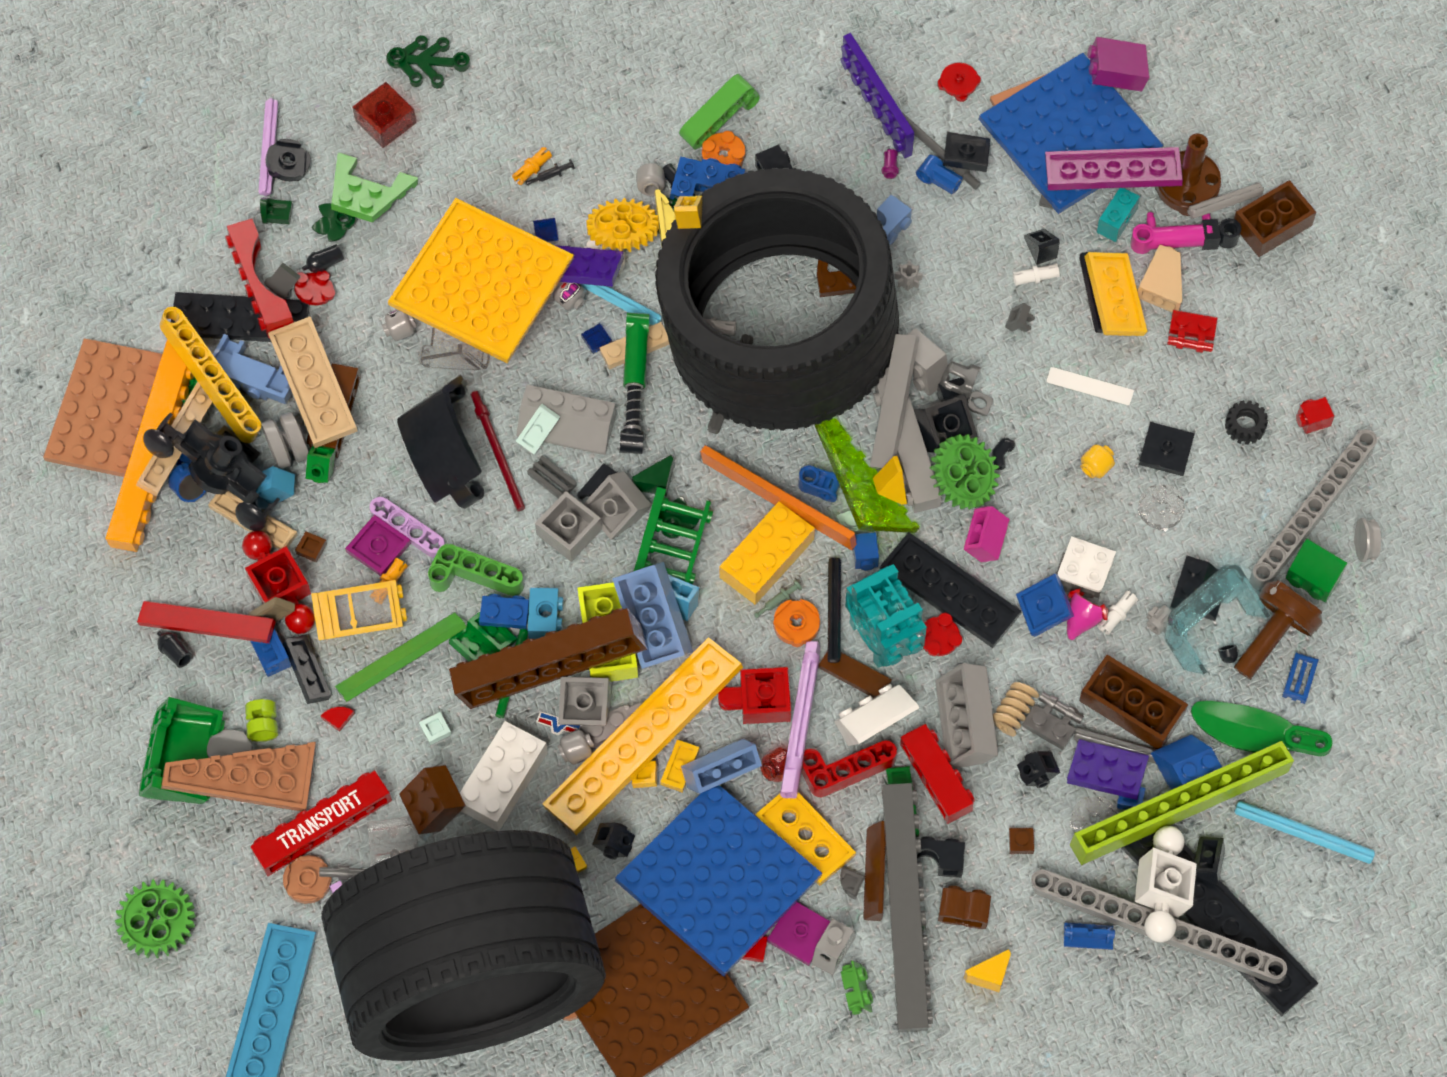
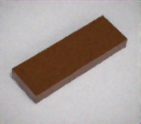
M827 650L818 665L819 669L869 696L871 695L872 698L880 694L879 689L892 682V679L842 652L839 663H830L827 660Z

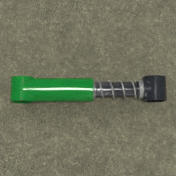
M627 312L623 387L627 389L625 393L627 402L624 404L626 407V412L624 413L626 421L623 424V430L620 432L619 453L642 454L644 431H641L639 422L642 421L640 419V412L642 411L640 409V402H642L641 392L643 390L641 389L646 387L649 314Z

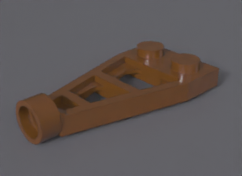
M818 260L816 278L820 297L855 293L856 286L841 271L829 272L828 263Z

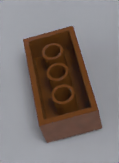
M1108 654L1082 689L1079 699L1084 705L1157 750L1166 744L1184 717L1188 707L1186 702Z

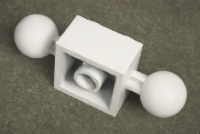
M1164 826L1157 830L1153 838L1154 848L1139 859L1135 902L1155 909L1146 918L1144 929L1151 940L1159 943L1170 940L1176 932V922L1172 916L1178 918L1193 906L1197 864L1176 856L1184 847V836L1179 829L1173 826Z

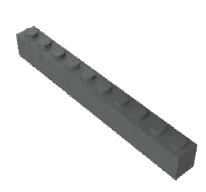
M912 783L882 785L898 1032L928 1031V1024H933L932 1009H927V999H931L930 984L926 985L925 975H929V960H924L923 950H928L927 935H922V926H926L925 911L920 910V901H924V887H919L918 877H923L922 862H917V853H921L920 838L915 837V829H919V815L914 814L913 805H918L917 790H912Z

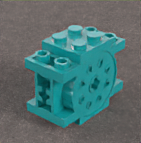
M894 564L846 588L845 607L850 613L849 624L853 630H858L863 641L874 653L873 662L877 668L895 665L904 656L916 654L923 649L927 629L922 621L923 609L919 603L914 604L912 598L908 596L906 588L901 585V581L898 579V570Z

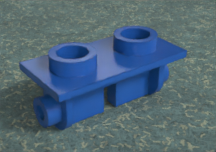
M1064 923V947L1113 950V939L1115 937L1113 926Z

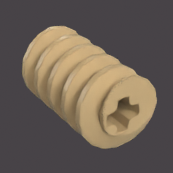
M1020 682L1011 684L1010 690L1006 692V697L1002 699L1001 705L996 709L997 713L993 714L995 726L1003 733L1012 737L1017 734L1013 728H1021V724L1017 720L1025 721L1026 719L1022 712L1029 714L1030 708L1027 705L1034 706L1035 701L1032 698H1039V694L1034 688Z

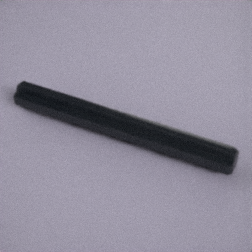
M831 557L828 562L827 660L830 663H839L841 658V559Z

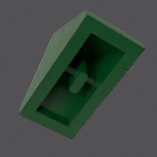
M672 455L632 477V482L641 492L655 494L657 487L666 489L665 497H667L674 469Z

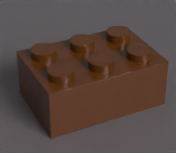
M1288 180L1236 211L1234 219L1241 225L1240 235L1256 255L1261 257L1311 227L1316 211L1293 183Z

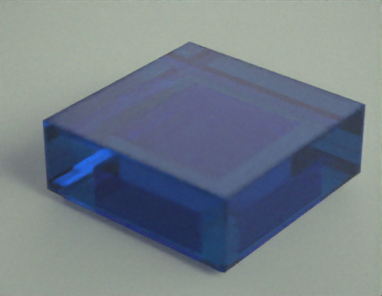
M555 218L533 221L536 237L546 242L559 241Z
M600 323L581 333V338L592 354L600 351L599 347L612 342V339Z

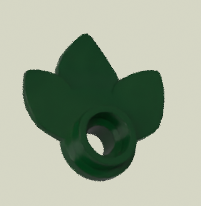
M325 203L318 206L323 217L312 225V230L321 235L327 234L329 242L337 241L344 237L346 230L354 226L356 219L353 216L331 210V203Z
M683 497L673 501L687 506ZM665 510V512L660 511L659 515L663 522L688 529L696 527L700 520L699 518ZM661 531L669 539L679 537L678 535Z

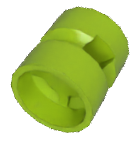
M258 699L246 703L245 715L246 720L249 721L246 724L247 738L255 742L270 741L277 738L278 726L277 721L274 720L277 717L276 703L268 699Z

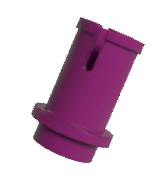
M894 149L884 151V167H882L881 172L887 179H893L899 173V168L897 167L898 152Z

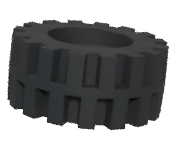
M1244 400L1240 401L1239 405L1238 403L1233 404V407L1228 411L1225 421L1226 433L1228 435L1231 434L1233 441L1237 439L1239 444L1242 441L1245 442V445H1249L1250 441L1256 443L1257 439L1260 440L1267 428L1268 415L1264 413L1265 409L1263 407L1259 408L1257 402L1252 404L1250 400L1247 403ZM1242 416L1250 417L1255 421L1256 426L1244 428L1238 424L1237 419Z

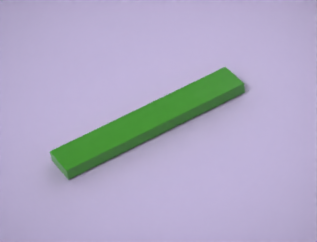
M454 612L339 683L335 688L342 698L348 702L466 629V625Z

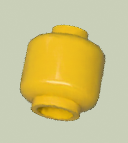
M1097 444L1093 445L1081 457L1082 465L1080 467L1082 471L1092 479L1094 477H1104L1115 465L1114 452L1106 445L1103 447Z

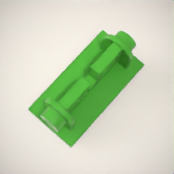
M853 960L851 961L852 966H842V971L840 972L844 989L853 988L854 990L845 993L848 1009L852 1011V1015L862 1013L861 1009L871 1013L873 1012L871 1006L873 996L870 990L867 989V971L864 966Z

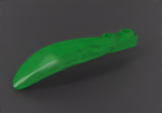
M1199 701L1191 708V715L1194 721L1205 733L1235 749L1256 753L1280 741L1284 743L1288 751H1296L1319 757L1326 756L1332 749L1333 741L1327 732L1294 726L1288 720L1262 709L1218 701ZM1299 738L1300 742L1295 743L1292 741V739ZM1322 743L1324 747L1318 748L1316 744Z

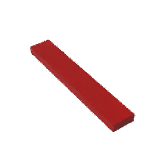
M143 601L137 620L140 626L270 643L276 623L271 618Z

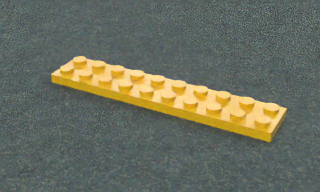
M708 637L542 803L544 808L575 835H578L743 669L742 663Z

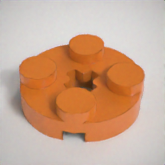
M731 131L717 133L703 142L702 159L713 158L722 164L742 166L745 159V146L741 139ZM722 150L728 151V156L724 157V155L718 154Z
M802 599L800 601L787 600L776 609L773 627L776 635L783 642L794 647H801L806 642L812 641L817 636L820 628L817 608L812 603ZM792 619H802L801 626H793Z

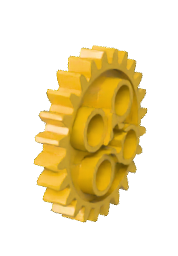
M623 198L622 202L614 199V203L606 201V206L598 204V209H592V214H588V220H586L587 235H590L591 241H595L596 246L602 244V249L610 247L611 250L617 248L619 251H623V249L627 248L631 252L632 247L640 250V245L648 246V241H654L653 236H657V230H659L658 215H655V210H650V205L643 206V201L636 204L635 199H632L630 202H627L626 198Z

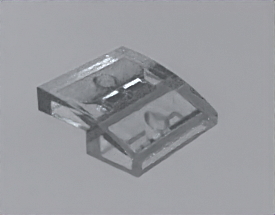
M410 816L367 822L371 866L419 847L417 830Z

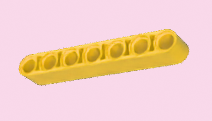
M177 307L166 308L159 323V327L238 439L244 443L255 441L261 428V422L183 312ZM167 319H172L175 323H171ZM180 337H185L188 341H184ZM193 355H198L202 359H197ZM206 373H211L215 377H210ZM219 391H224L227 395H222ZM232 409H237L240 413H235ZM245 427H250L253 431H247Z

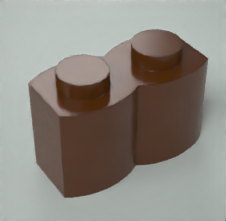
M959 886L943 888L938 921L951 925L986 929L991 896L987 895L983 890L966 892Z

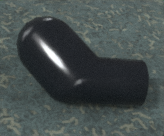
M1007 437L1000 439L992 450V456L996 457L993 463L999 466L995 470L1006 468L1004 455L1007 451L1011 452L1015 448V442Z

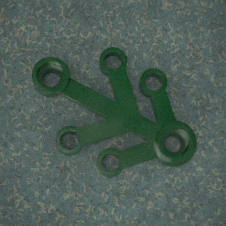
M420 35L416 37L414 42L403 49L400 47L390 49L386 56L388 65L392 68H400L409 77L410 84L413 87L421 86L423 79L422 75L419 72H415L409 64H417L431 79V85L436 89L444 86V78L441 74H437L431 66L454 67L459 72H465L470 67V58L464 52L456 53L453 58L433 57L439 51L446 52L449 50L450 44L446 37L438 38L436 43L428 48L427 37ZM417 49L424 50L419 55H411Z

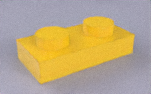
M677 740L661 778L660 785L683 793L686 782L681 766L696 760L700 751L699 747Z

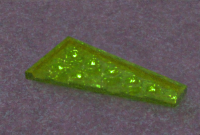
M832 418V420L823 421L821 424H814L858 530L916 533L920 526L916 521L911 522L907 517V509L903 505L899 506L897 502L877 494L873 478L878 472L867 465L864 461L866 456L862 451H857L851 444L852 438L839 421Z

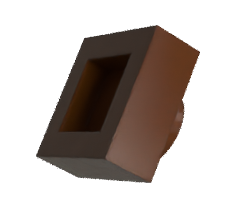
M305 531L295 549V553L317 563L327 545V541Z
M1009 828V854H1034L1033 828Z

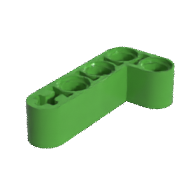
M736 74L681 127L679 135L693 149H699L703 142L714 135L741 107L745 110L752 109L758 103L760 96L755 88L740 74Z
M444 544L439 548L428 571L430 586L436 592L446 591L450 587L455 575L510 596H517L524 589L523 576L519 569L452 544ZM446 556L454 557L452 560L449 561L444 560ZM467 564H475L473 568H465ZM491 571L497 573L496 575L491 577L486 575ZM439 575L444 576V579L439 581L434 578Z

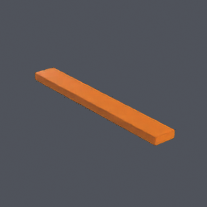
M704 446L700 452L704 464L774 505L778 501L816 530L848 549L853 550L857 545L855 532L712 448Z

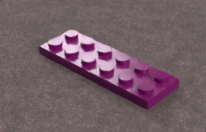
M1179 147L1045 152L1048 190L1182 186L1183 179Z

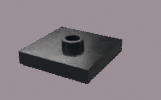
M947 132L943 166L987 172L990 139Z
M1150 422L1139 465L1184 476L1195 433Z

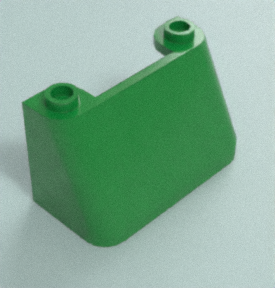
M168 697L157 708L152 722L139 787L140 797L203 804L210 799V796L161 789L164 766L167 762L208 758L207 745L209 739L224 729L225 720H222L224 711Z

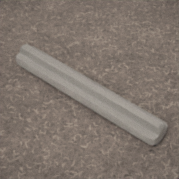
M1255 183L1189 206L1188 214L1193 219L1261 196L1264 188L1260 183Z

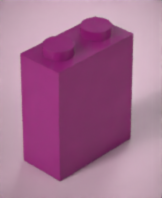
M1096 37L1093 45L1089 46L1087 56L1090 58L1089 74L1092 75V84L1143 91L1150 78L1145 44Z

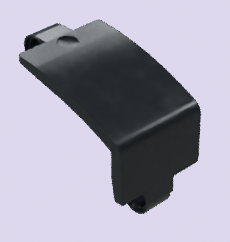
M459 375L399 416L397 423L410 459L433 502L436 503L450 494L459 507L466 509L484 497V489L479 482L472 480L480 475L482 470L461 429L452 404L463 398L466 393L461 383L464 378Z

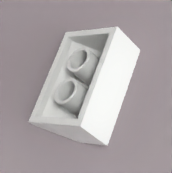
M890 683L879 689L880 694L873 699L870 695L859 701L860 706L852 710L849 707L838 714L840 718L834 722L847 745H856L919 709L918 704L900 684L892 687Z

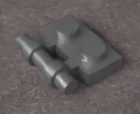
M1042 692L1038 700L1046 704V706L1042 709L1034 705L1023 722L1022 727L1059 749L1064 750L1076 729L1069 725V723L1073 720L1080 724L1084 715L1078 713L1075 707H1068L1058 701V697L1054 695L1049 696ZM1053 709L1064 715L1062 720L1051 714Z

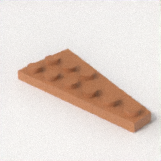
M316 742L297 746L295 744L287 745L276 749L266 748L238 752L226 756L217 755L198 760L188 759L167 762L164 766L161 789L304 811L307 807Z

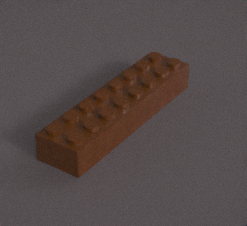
M619 608L613 610L611 614L592 617L588 622L571 624L567 629L558 632H548L544 637L527 639L522 644L514 647H504L500 652L483 654L478 659L470 662H460L456 667L450 668L449 672L454 694L469 709H473L559 680L561 677H568L647 650L639 621L628 608Z

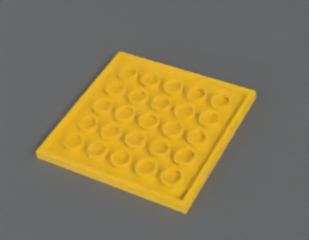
M455 198L388 300V305L508 364L573 261L574 255Z

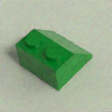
M1306 539L1291 564L1285 579L1292 586L1308 592L1312 598L1326 603L1339 584L1347 562Z

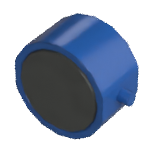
M190 463L180 464L169 475V488L182 501L195 502L206 491L200 488L192 479L189 471Z

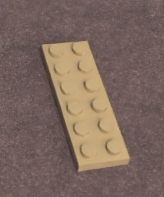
M311 316L268 332L314 448L357 432V427Z

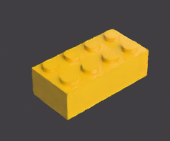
M778 501L719 566V578L756 605L814 541L815 528Z

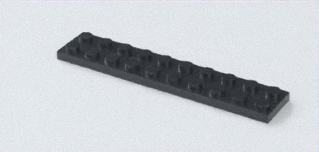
M1155 833L1130 843L1121 849L1139 866V859L1154 848L1153 838ZM1185 843L1182 851L1176 855L1195 862L1196 855ZM1195 876L1193 906L1183 913L1195 926L1277 956L1285 961L1287 965L1286 977L1277 984L1238 971L1282 1017L1318 985V982L1220 880L1219 884H1213ZM1229 947L1221 951L1222 955L1226 958H1231L1235 955V951ZM1253 956L1245 959V963L1250 967H1254L1259 963L1257 958ZM1272 965L1268 969L1270 974L1274 976L1282 973V969L1278 965Z

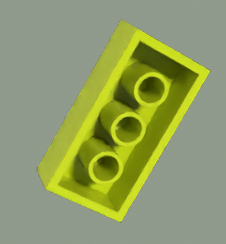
M614 582L577 588L582 623L588 622L592 617L611 614L615 609L622 608ZM633 654L589 669L590 678H608L610 682L638 678L636 655Z

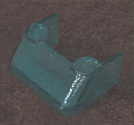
M1233 564L1222 566L1170 612L1164 637L1183 670L1203 675L1207 672L1188 642L1187 632L1219 603L1228 604L1236 598L1246 615L1266 619L1270 616L1239 566Z

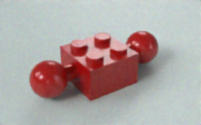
M262 531L249 532L242 541V550L248 558L258 560L245 567L248 579L263 604L274 597L294 603L295 611L285 617L286 626L293 633H307L314 626L315 615L309 606L299 604L298 602L311 595L307 580L287 546L270 554L272 549L270 537Z

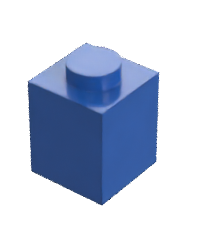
M876 532L855 534L857 544L853 548L855 569L868 571L878 567L879 553Z

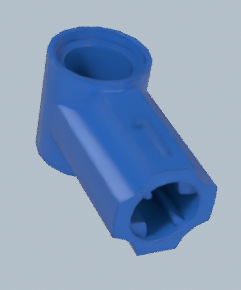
M928 155L916 170V176L926 184L933 183L950 194L956 193L963 180V177L943 166V162L934 155Z

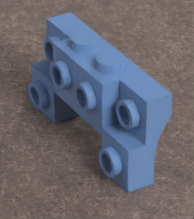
M224 334L212 354L236 388L247 393L253 399L260 398L267 401L270 398L287 404L292 391L282 366L276 371V368L243 356L246 349L245 342L241 340L239 343L229 340L228 335Z

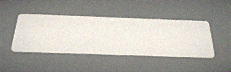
M1054 367L1050 368L1047 383L1125 405H1130L1134 392L1132 389Z

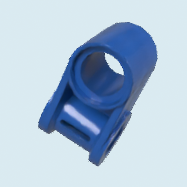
M810 465L801 468L799 471L798 487L802 492L828 502H835L837 500L838 488L844 482L842 476ZM810 477L814 481L807 482L804 480V478Z

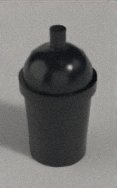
M335 244L320 251L312 252L307 257L306 265L302 267V270L309 269L313 273L322 272L343 261L344 257L339 246Z
M161 631L157 632L159 636L157 640L158 650L165 654L178 668L186 666L191 661L192 654L183 645L179 637L171 632L163 634Z

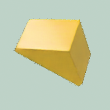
M679 196L674 206L678 229L701 228L702 196Z
M893 456L874 476L873 481L877 494L905 505L907 501L903 472L898 456Z
M1009 949L965 970V981L1000 992L1011 956Z

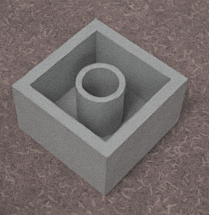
M567 491L535 523L537 536L571 562L602 530L601 518Z

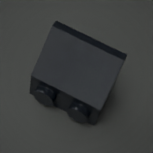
M965 394L937 400L914 409L928 453H935L934 450L940 448L939 444L952 436L961 434L963 437L968 434L970 439L978 437Z
M1187 555L1170 607L1216 621L1229 579L1210 562Z

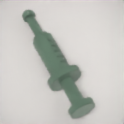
M794 580V585L786 591L783 588L779 589L780 593L766 602L765 607L754 614L755 618H759L767 610H773L785 600H791L789 597L791 593L797 589L799 591L802 590L800 584Z

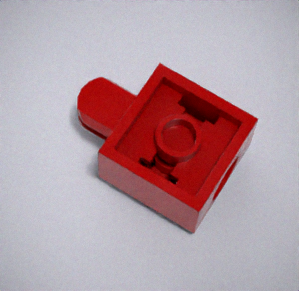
M788 667L740 670L741 686L724 687L718 693V704L722 710H742L743 724L791 722Z

